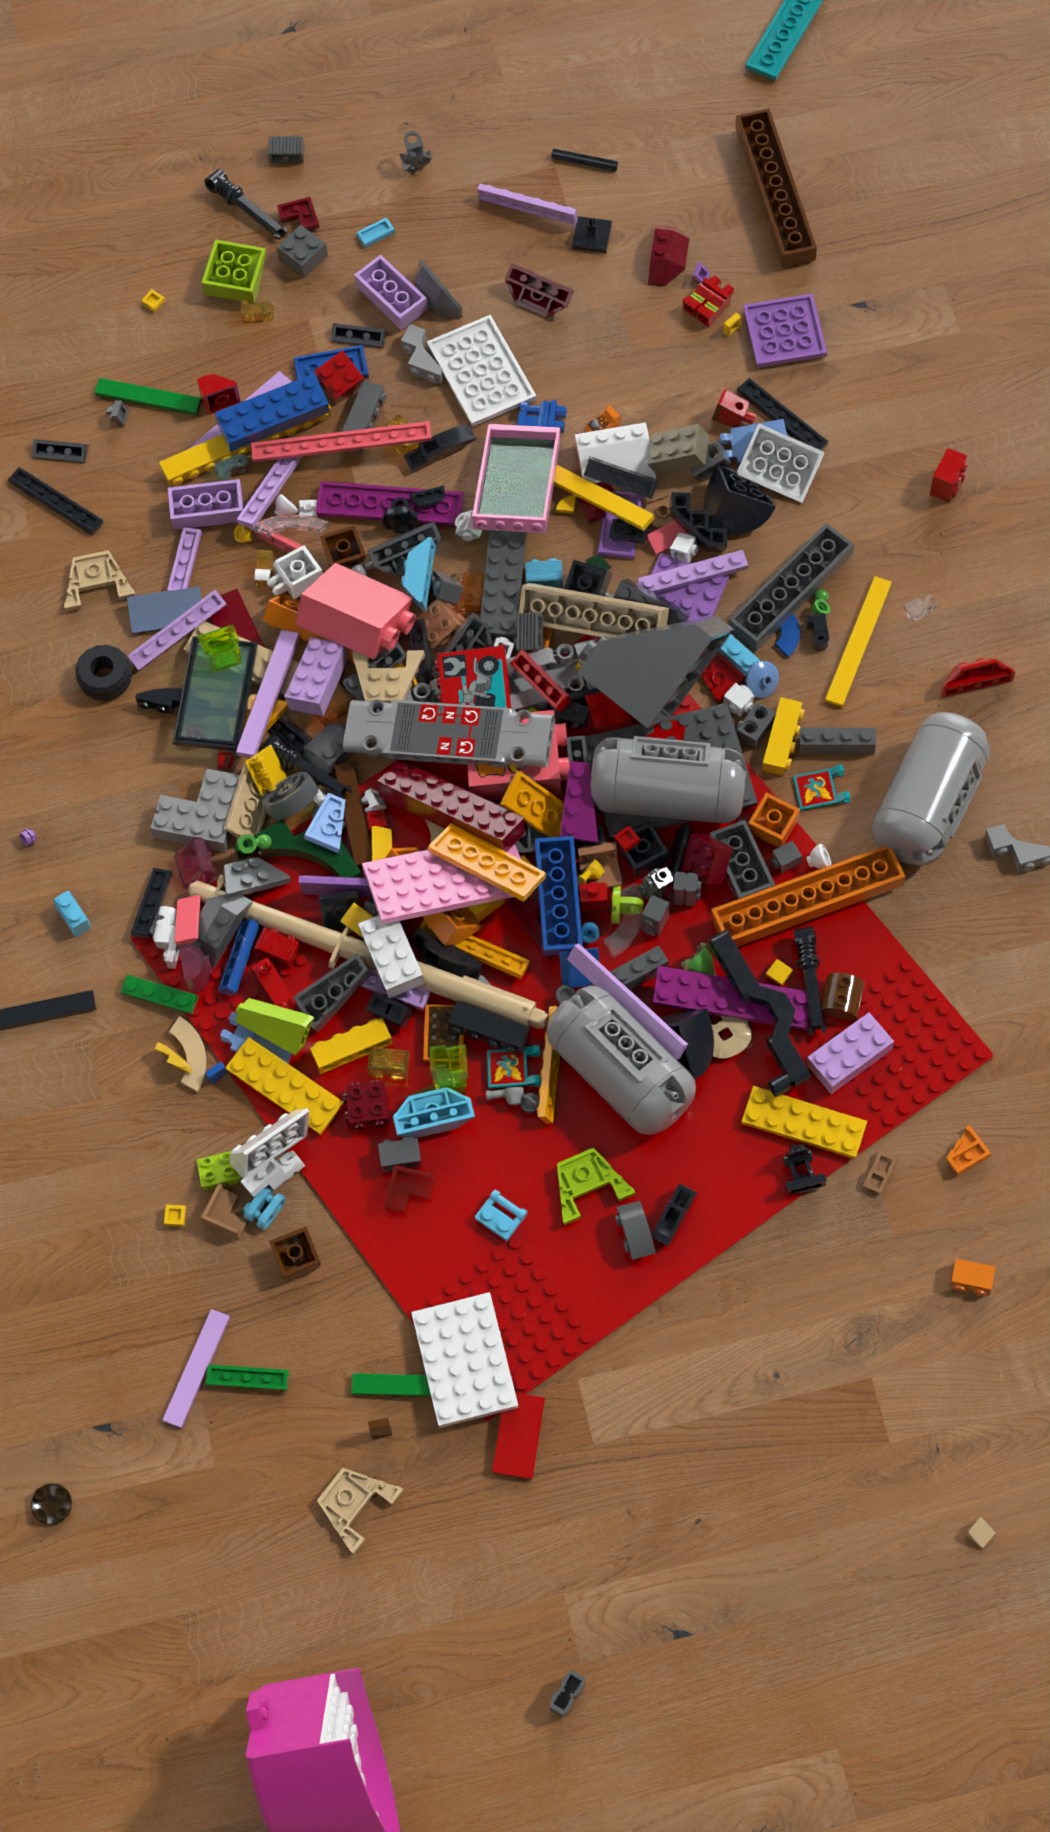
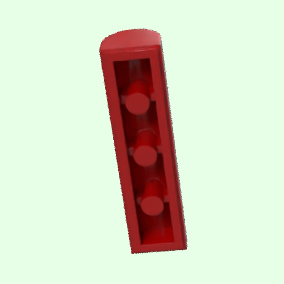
M521 649L510 664L556 710H564L570 704L571 697Z

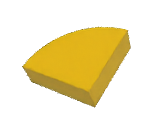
M571 495L563 498L556 507V513L574 514L576 496Z

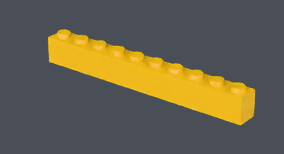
M329 405V413L257 442L278 440L286 435L295 434L299 429L309 428L317 421H324L331 416V407ZM221 434L160 461V470L169 487L173 485L178 486L189 478L194 479L198 477L200 473L212 471L218 465L228 464L236 457L247 455L252 451V446L249 444L230 452Z

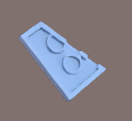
M328 793L307 829L304 839L339 853L345 800Z

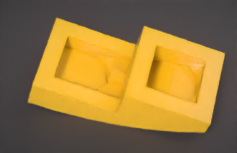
M157 1042L155 1050L169 1057L167 1063L174 1068L191 1074V1067L180 1055L164 1044Z

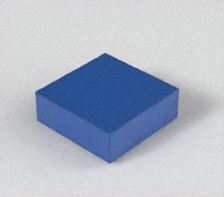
M222 1062L206 1071L207 1079L211 1084L228 1074Z

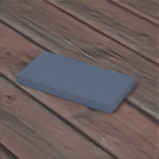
M200 586L127 597L132 634L157 631L165 628L202 600Z

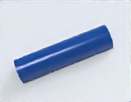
M252 919L241 922L218 988L219 992L230 996L237 994L260 926L258 922Z

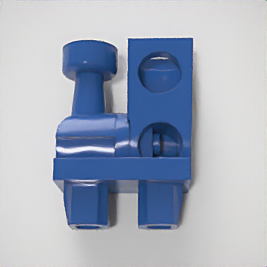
M551 400V402L543 401L539 406H529L528 402H521L517 425L560 428V433H564L565 421L556 420L557 418H566L567 407L557 405L556 400ZM528 413L537 414V416H530Z

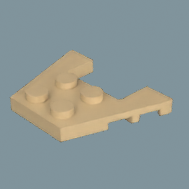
M109 550L73 558L67 598L64 604L66 612L82 608L80 591L116 584L119 600L136 596Z
M424 650L407 651L405 668H369L370 658L352 651L365 701H373L375 699L385 703H390L391 700L405 701L412 686V680L419 670L418 667L421 660L425 657Z
M342 1468L318 1498L317 1502L350 1552L354 1555L364 1543L365 1538L350 1528V1524L375 1493L393 1505L404 1490L399 1486H393L384 1481Z

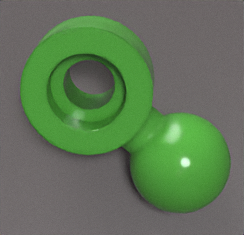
M819 589L814 594L815 602L811 605L813 615L825 613L827 616L831 610L827 603L829 594L826 590Z
M244 834L236 842L238 850L242 853H252L257 846L260 849H268L272 844L270 836L266 834L260 835L257 839L250 834ZM245 840L248 842L247 847L243 846Z

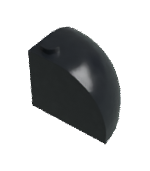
M716 465L709 480L704 499V510H709V528L727 529L729 534L748 533L761 527L771 517L776 506L768 494L763 495L759 491L760 487L749 479L744 481L738 476L737 472L722 465Z
M689 1010L659 1017L688 1043L682 1056L677 1060L691 1073L694 1079L703 1075L711 1063L714 1052V1035L708 1010Z

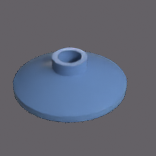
M759 661L751 666L747 673L746 685L755 697L766 698L773 694L778 687L779 672L773 663Z

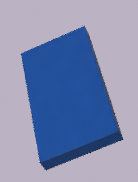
M363 345L293 357L297 380L313 374L317 368L342 350L364 379L369 378Z

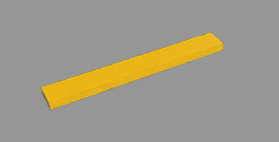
M540 457L531 468L551 469L552 462ZM557 465L554 485L643 531L654 520V514ZM536 475L549 482L550 475Z
M874 576L826 696V703L843 708L892 585L891 581Z

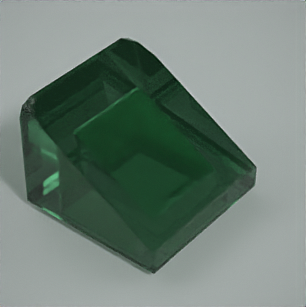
M601 555L586 559L587 564L607 570L611 569V566Z

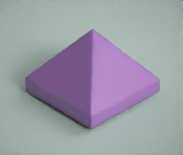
M698 262L693 277L701 284L705 277L708 279L710 272Z

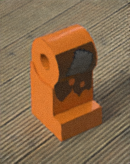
M609 405L605 408V412L589 421L585 429L587 432L616 428L621 425L620 415Z

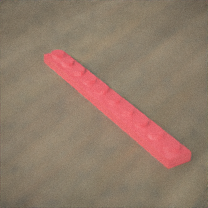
M430 421L278 439L251 443L253 462L401 445L432 441Z

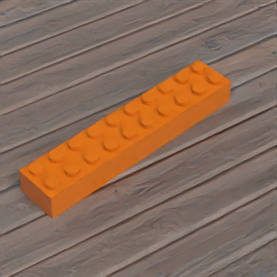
M882 846L713 908L711 919L717 932L720 933L727 930L736 946L739 947L904 886L906 876L894 851Z

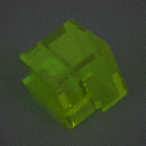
M233 624L197 636L204 655H207L214 673L242 664L240 648L238 646L239 639Z
M445 1045L429 1047L430 1067L435 1090L446 1087L450 1089L467 1087L468 1063L466 1046L460 1045L445 1048Z

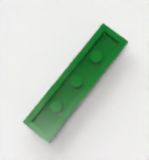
M126 975L120 991L123 995L188 1014H193L199 998L196 994L131 975Z
M208 1364L206 1386L287 1392L289 1370Z

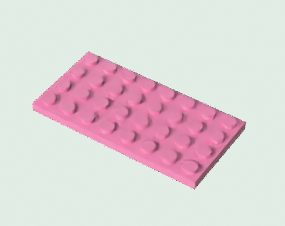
M514 844L507 853L521 859ZM428 850L362 863L363 871L382 924L514 897L428 852Z

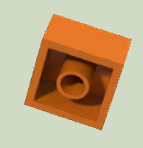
M766 793L750 819L748 827L752 835L779 848L785 844L799 820L800 809Z

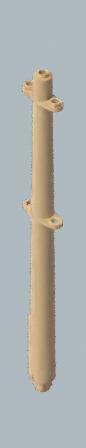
M223 875L219 876L217 887L196 880L189 886L188 893L190 897L199 895L200 902L206 904L208 898L225 895V878ZM256 902L252 903L244 917L246 920L252 919L261 926L269 929L274 928L284 935H291L299 941L332 953L329 968L333 969L340 957L350 959L354 955L359 954L369 968L377 971L366 943L350 937L352 930L347 926L343 933H339ZM417 961L425 984L418 987L528 1027L545 1028L549 1014L537 1009L536 1002L465 975L462 978Z

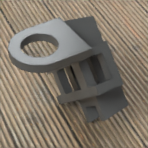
M409 131L405 134L404 143L407 153L399 155L402 161L401 165L404 171L414 174L431 162L430 160L433 159L431 150L424 151L421 137L417 132ZM413 135L417 137V141L410 143L407 138Z

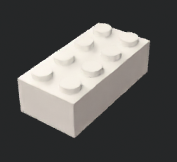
M378 915L358 924L389 998L425 984L421 970L399 921L382 924Z

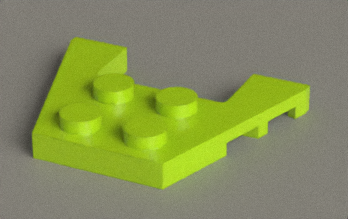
M594 1148L557 1163L564 1225L581 1218L573 1200L603 1186L611 1184L619 1202L635 1195V1190L611 1168V1165Z

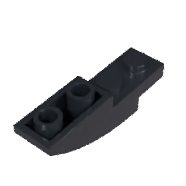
M468 424L460 425L432 436V441L419 443V447L404 455V458L414 473L441 456L445 455L447 457L475 441L476 437Z
M153 689L138 693L135 698L137 705L143 709L148 710L150 708L162 714H173L175 708L179 710L182 689ZM190 690L188 706L212 708L210 701L197 699L195 691Z
M421 928L414 930L411 945L422 952V960L438 969L462 978L465 975L479 980L483 966L481 963L455 945L448 948Z

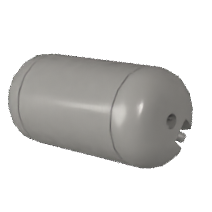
M939 712L928 716L920 724L872 822L874 841L879 848L885 846L892 849L898 861L916 866L928 865L941 856L949 839H953L983 777L982 771L990 755L986 733L975 722L959 714Z
M634 736V739L606 738L595 748L590 782L591 795L594 806L608 813L730 823L742 811L746 780V761L738 751L730 748L710 747V743Z
M588 986L579 989L568 1001H563L552 1014L547 1026L548 1042L552 1048L637 1132L646 1135L661 1133L676 1122L691 1105L696 1092L695 1079L691 1073L603 988Z

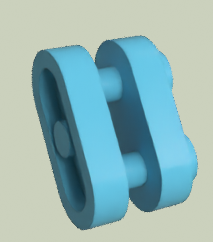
M266 1186L255 1195L253 1201L247 1203L243 1209L244 1218L250 1222L258 1219L257 1226L262 1230H266L286 1202V1197L280 1193L273 1197V1189L269 1186ZM267 1202H268L269 1205L266 1207V1209H265L264 1212L262 1213V1212H261L262 1209L264 1208V1206H265V1205L267 1204Z

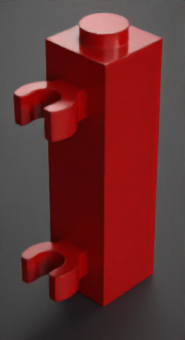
M268 957L251 966L255 978L273 1005L303 1013Z

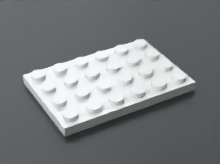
M491 315L427 341L431 354L436 363L442 368L446 381L472 427L520 407L521 402L529 403L537 399L534 390Z
M490 1292L411 1312L439 1428L519 1408Z

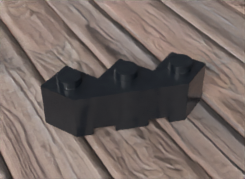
M672 492L669 498L670 516L688 534L696 537V542L706 552H725L727 548V529L709 528V510H690V492Z

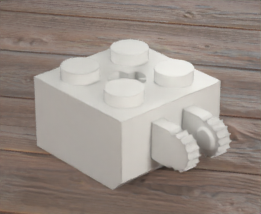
M305 545L274 562L273 566L276 575L268 580L267 585L273 588L272 592L275 595L288 591L294 600L301 596L309 586L323 575V572Z

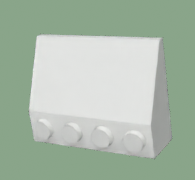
M646 423L575 434V447L582 478L594 484L601 482L583 476L588 463V457L591 456L656 479L655 472L647 465L650 440Z
M758 423L737 473L746 479L803 503L825 452Z
M305 1108L292 1111L289 1114L286 1113L275 1124L266 1126L259 1135L251 1136L246 1144L241 1147L237 1146L231 1151L230 1164L244 1179L270 1156L275 1159L307 1137L309 1110Z

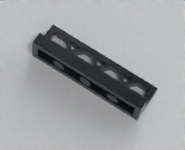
M591 456L588 457V463L583 476L650 499L653 498L658 484L657 479Z

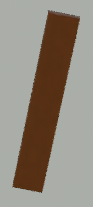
M353 761L335 764L338 782L346 787L350 785L352 793L347 791L343 796L346 799L344 814L354 862L357 867H362V863L372 861V851Z

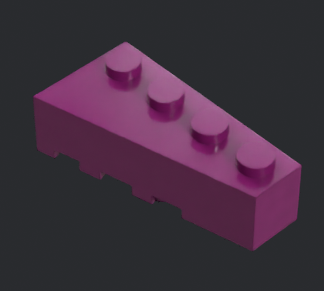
M570 761L560 837L574 836V841L597 844L598 838L594 802L590 787L591 774L589 763Z

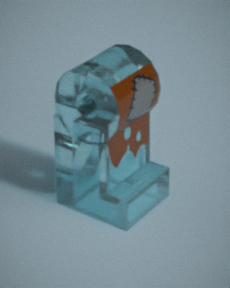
M243 454L231 456L214 464L215 474L219 481H228V479L237 475H244L249 469L247 457Z

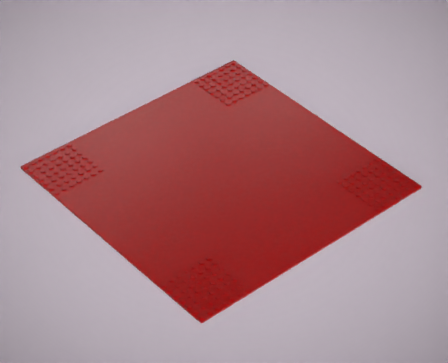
M586 634L570 646L587 640H594L597 643L601 637ZM562 654L561 656L567 657V656H569V655H568V654ZM573 686L572 688H573V689H578V688H580V687H579V686ZM688 693L672 716L702 708ZM544 708V709L537 710V711H538V712H539V711H548V709H547V708ZM587 715L589 721L587 728L582 727L581 730L572 728L570 723L564 722L566 724L567 737L594 735L589 716ZM630 715L631 726L641 724L637 719ZM566 746L557 747L558 758L567 757ZM398 760L358 785L361 799L365 796V791L370 788L378 791L377 781ZM403 760L470 792L467 765ZM746 762L757 806L742 809L741 814L730 823L691 821L655 831L668 850V853H670L678 828L689 824L691 826V834L710 835V832L746 820L748 825L765 794L768 793L774 797L776 796ZM567 780L561 781V795H554L563 802H565ZM384 800L387 807L385 809L388 829H392V849L417 847L420 851L428 850V846L431 844V833L426 821ZM502 800L490 801L496 805L503 807L502 805H500ZM362 803L370 847L372 851V832H369L367 816L365 811V808L369 806V803ZM594 806L597 827L603 826L605 842H615L617 848V842L615 840L610 841L602 811ZM344 814V816H343V821L346 823L345 814ZM312 817L290 830L294 837L309 828L313 821ZM798 822L785 844L791 841L794 842L802 855L801 864L782 874L771 863L772 851L778 847L752 835L775 886L820 870L815 867L811 868L807 862V857L810 856L811 851L817 844ZM346 824L341 832V841L353 859ZM617 848V860L622 879L621 897L640 898L643 901L644 911L650 898L645 900L644 896L639 893L637 886L643 883L642 879L649 874L647 873L636 879ZM534 850L532 852L519 853L520 857L524 855L536 867ZM576 850L575 860L576 873L578 877L581 875V871L578 861V850ZM257 853L250 857V858H254V857L260 858ZM291 856L263 858L262 860L289 875L291 877L290 883L243 896L253 902L323 926L319 895L302 894L299 876H336L321 865L303 858ZM683 858L682 865H681V868H680V871H679V872H684V871L681 870V869H682V866H683L684 858ZM666 864L658 867L659 870L665 868ZM358 867L361 871L362 878H366L363 871V867ZM725 878L723 884H705L701 882L700 900H696L695 906H686L685 904L674 905V883L671 882L662 890L664 893L662 895L663 900L669 902V918L660 936L648 935L642 930L643 911L639 914H620L619 924H612V912L580 914L581 926L588 922L596 924L599 928V937L592 943H586L582 940V946L584 949L598 948L599 963L609 972L658 945L669 961L668 968L683 970L681 963L685 959L688 960L698 951L696 946L700 945V943L709 945L708 938L718 934L711 919L712 909L735 901V898ZM216 879L215 881H213V882L210 883L209 885H212V886H214V887H217V886H218V885H217L218 879ZM609 888V890H610V892H611V899H612V896H613V888ZM358 897L359 906L362 909L365 901L370 897ZM864 900L738 947L758 983L780 986L766 977L767 971L778 959L793 969L791 975L780 987L805 991L803 971L796 965L798 952L794 938V929L813 926L816 935L817 957L821 961L816 970L820 1002L826 977L830 973L850 974L860 978L865 983L857 1021L867 1013H870L894 1041L893 1049L837 1091L830 1094L806 1065L807 1058L856 1021L822 1014L823 1025L827 1026V1030L824 1034H822V1029L813 1030L814 1036H812L807 1031L810 1028L808 1016L806 1031L790 1028L788 1036L811 1075V1080L795 1088L791 1085L789 1091L781 1094L867 1121L857 1156L993 1058L991 1050ZM200 902V912L202 911L205 903ZM504 902L479 922L482 927L472 936L530 960L529 966L522 978L519 979L478 961L483 965L480 975L491 986L536 1002L537 1009L549 1014V1007L560 1006L556 999V992L562 986L560 955H556L550 960L543 956L540 948ZM420 916L404 920L402 929L416 961L428 964L421 959L422 952L411 945L414 930L420 927L424 919ZM259 926L235 996L223 994L218 991L238 929L215 968L197 958L193 943L186 949L180 947L176 969L168 968L166 961H164L165 949L156 947L153 935H151L150 939L131 936L133 944L165 986L199 996L193 1014H185L219 1061L226 1067L236 1052L231 1051V1044L221 1041L222 1037H220L223 1029L232 1034L235 1033L237 1027L231 1025L229 1020L231 1013L236 1014L239 1004H244L248 998L272 1004L251 969V966L266 958L256 954L254 949L263 929L266 927ZM343 928V929H337V930H334V931H337V932H339V933H343V931H344L345 928ZM352 931L350 937L364 941L361 936ZM298 940L300 950L291 967L271 959L269 960L294 997L348 959L340 957L336 966L333 969L329 968L332 953ZM711 948L708 949L714 961L716 976L727 977ZM656 977L630 990L658 1017L687 1011L652 1005ZM588 986L573 987V989L575 990V992H577L579 989ZM362 987L358 988L319 1032L311 1026L305 1045L296 1055H292L288 1063L341 1101H343V1093L346 1092V1085H350L353 1082L370 1083L372 1080L385 1081L389 1125L383 1128H375L373 1126L366 1127L364 1130L351 1129L350 1124L345 1121L344 1111H348V1105L344 1104L322 1135L308 1127L307 1137L286 1150V1152L288 1153L293 1150L305 1164V1167L300 1170L413 1325L414 1321L411 1312L490 1292L515 1393L528 1394L808 1192L789 1196L785 1192V1183L793 1180L789 1167L785 1168L783 1156H786L785 1151H789L790 1146L803 1145L804 1143L742 1124L753 1086L770 1091L768 1081L783 1074L765 1041L766 1038L773 1035L775 1025L748 1021L751 1029V1040L748 1046L740 1053L723 1059L713 1056L706 1072L695 1079L696 1092L691 1105L669 1128L655 1135L641 1134L634 1130L561 1056L553 1123L546 1124L538 1117L537 1112L533 1114L524 1112L521 1104L508 1105L506 1098L487 1100V1090L496 1091L511 1088L489 1089L487 1051L505 1048L492 1047L488 1045V1042L482 1040L475 1041L464 1034L463 1062H424L425 1008L422 1011L409 1005L406 1006L413 1013L405 1029L384 1020L392 1039V1045L320 1074L310 1050L315 1043L319 1041L325 1042L336 1034L349 1032L355 1026L361 1027L371 1019H380L366 1010L374 992ZM431 992L426 1005H456V1001ZM709 1016L712 1025L722 1021L721 1016ZM546 1024L544 1029L529 1026L530 1036L525 1048L538 1045L541 1055L539 1057L527 1056L528 1077L532 1075H540L541 1077L544 1063L543 1051L546 1044L545 1033L547 1032L548 1024ZM728 1028L718 1033L723 1041L733 1036ZM228 1071L267 1126L278 1122L282 1115L289 1114ZM459 1075L466 1091L464 1096L471 1099L475 1118L457 1129L419 1137L418 1143L422 1167L382 1172L378 1144L385 1140L400 1141L405 1138L397 1135L393 1119L395 1113L405 1102L404 1096ZM518 1086L523 1088V1095L533 1093L540 1099L539 1088L541 1086ZM804 1144L812 1153L813 1161L810 1162L814 1175L824 1173L827 1178L853 1159ZM594 1148L611 1165V1168L635 1190V1195L619 1202L611 1184L603 1186L574 1199L573 1201L581 1218L564 1225L557 1163ZM804 1164L795 1166L797 1176L807 1174ZM679 1183L698 1192L693 1205L670 1245L667 1246L652 1238L655 1254L632 1260L630 1253L625 1252L623 1241H626L622 1227L617 1226L615 1215H618L617 1207L640 1201L652 1235ZM495 1189L512 1204L528 1212L525 1219L507 1242L475 1220L476 1214ZM494 1203L493 1207L512 1220L517 1217L499 1203ZM500 1413L485 1416L482 1418L485 1422H489Z

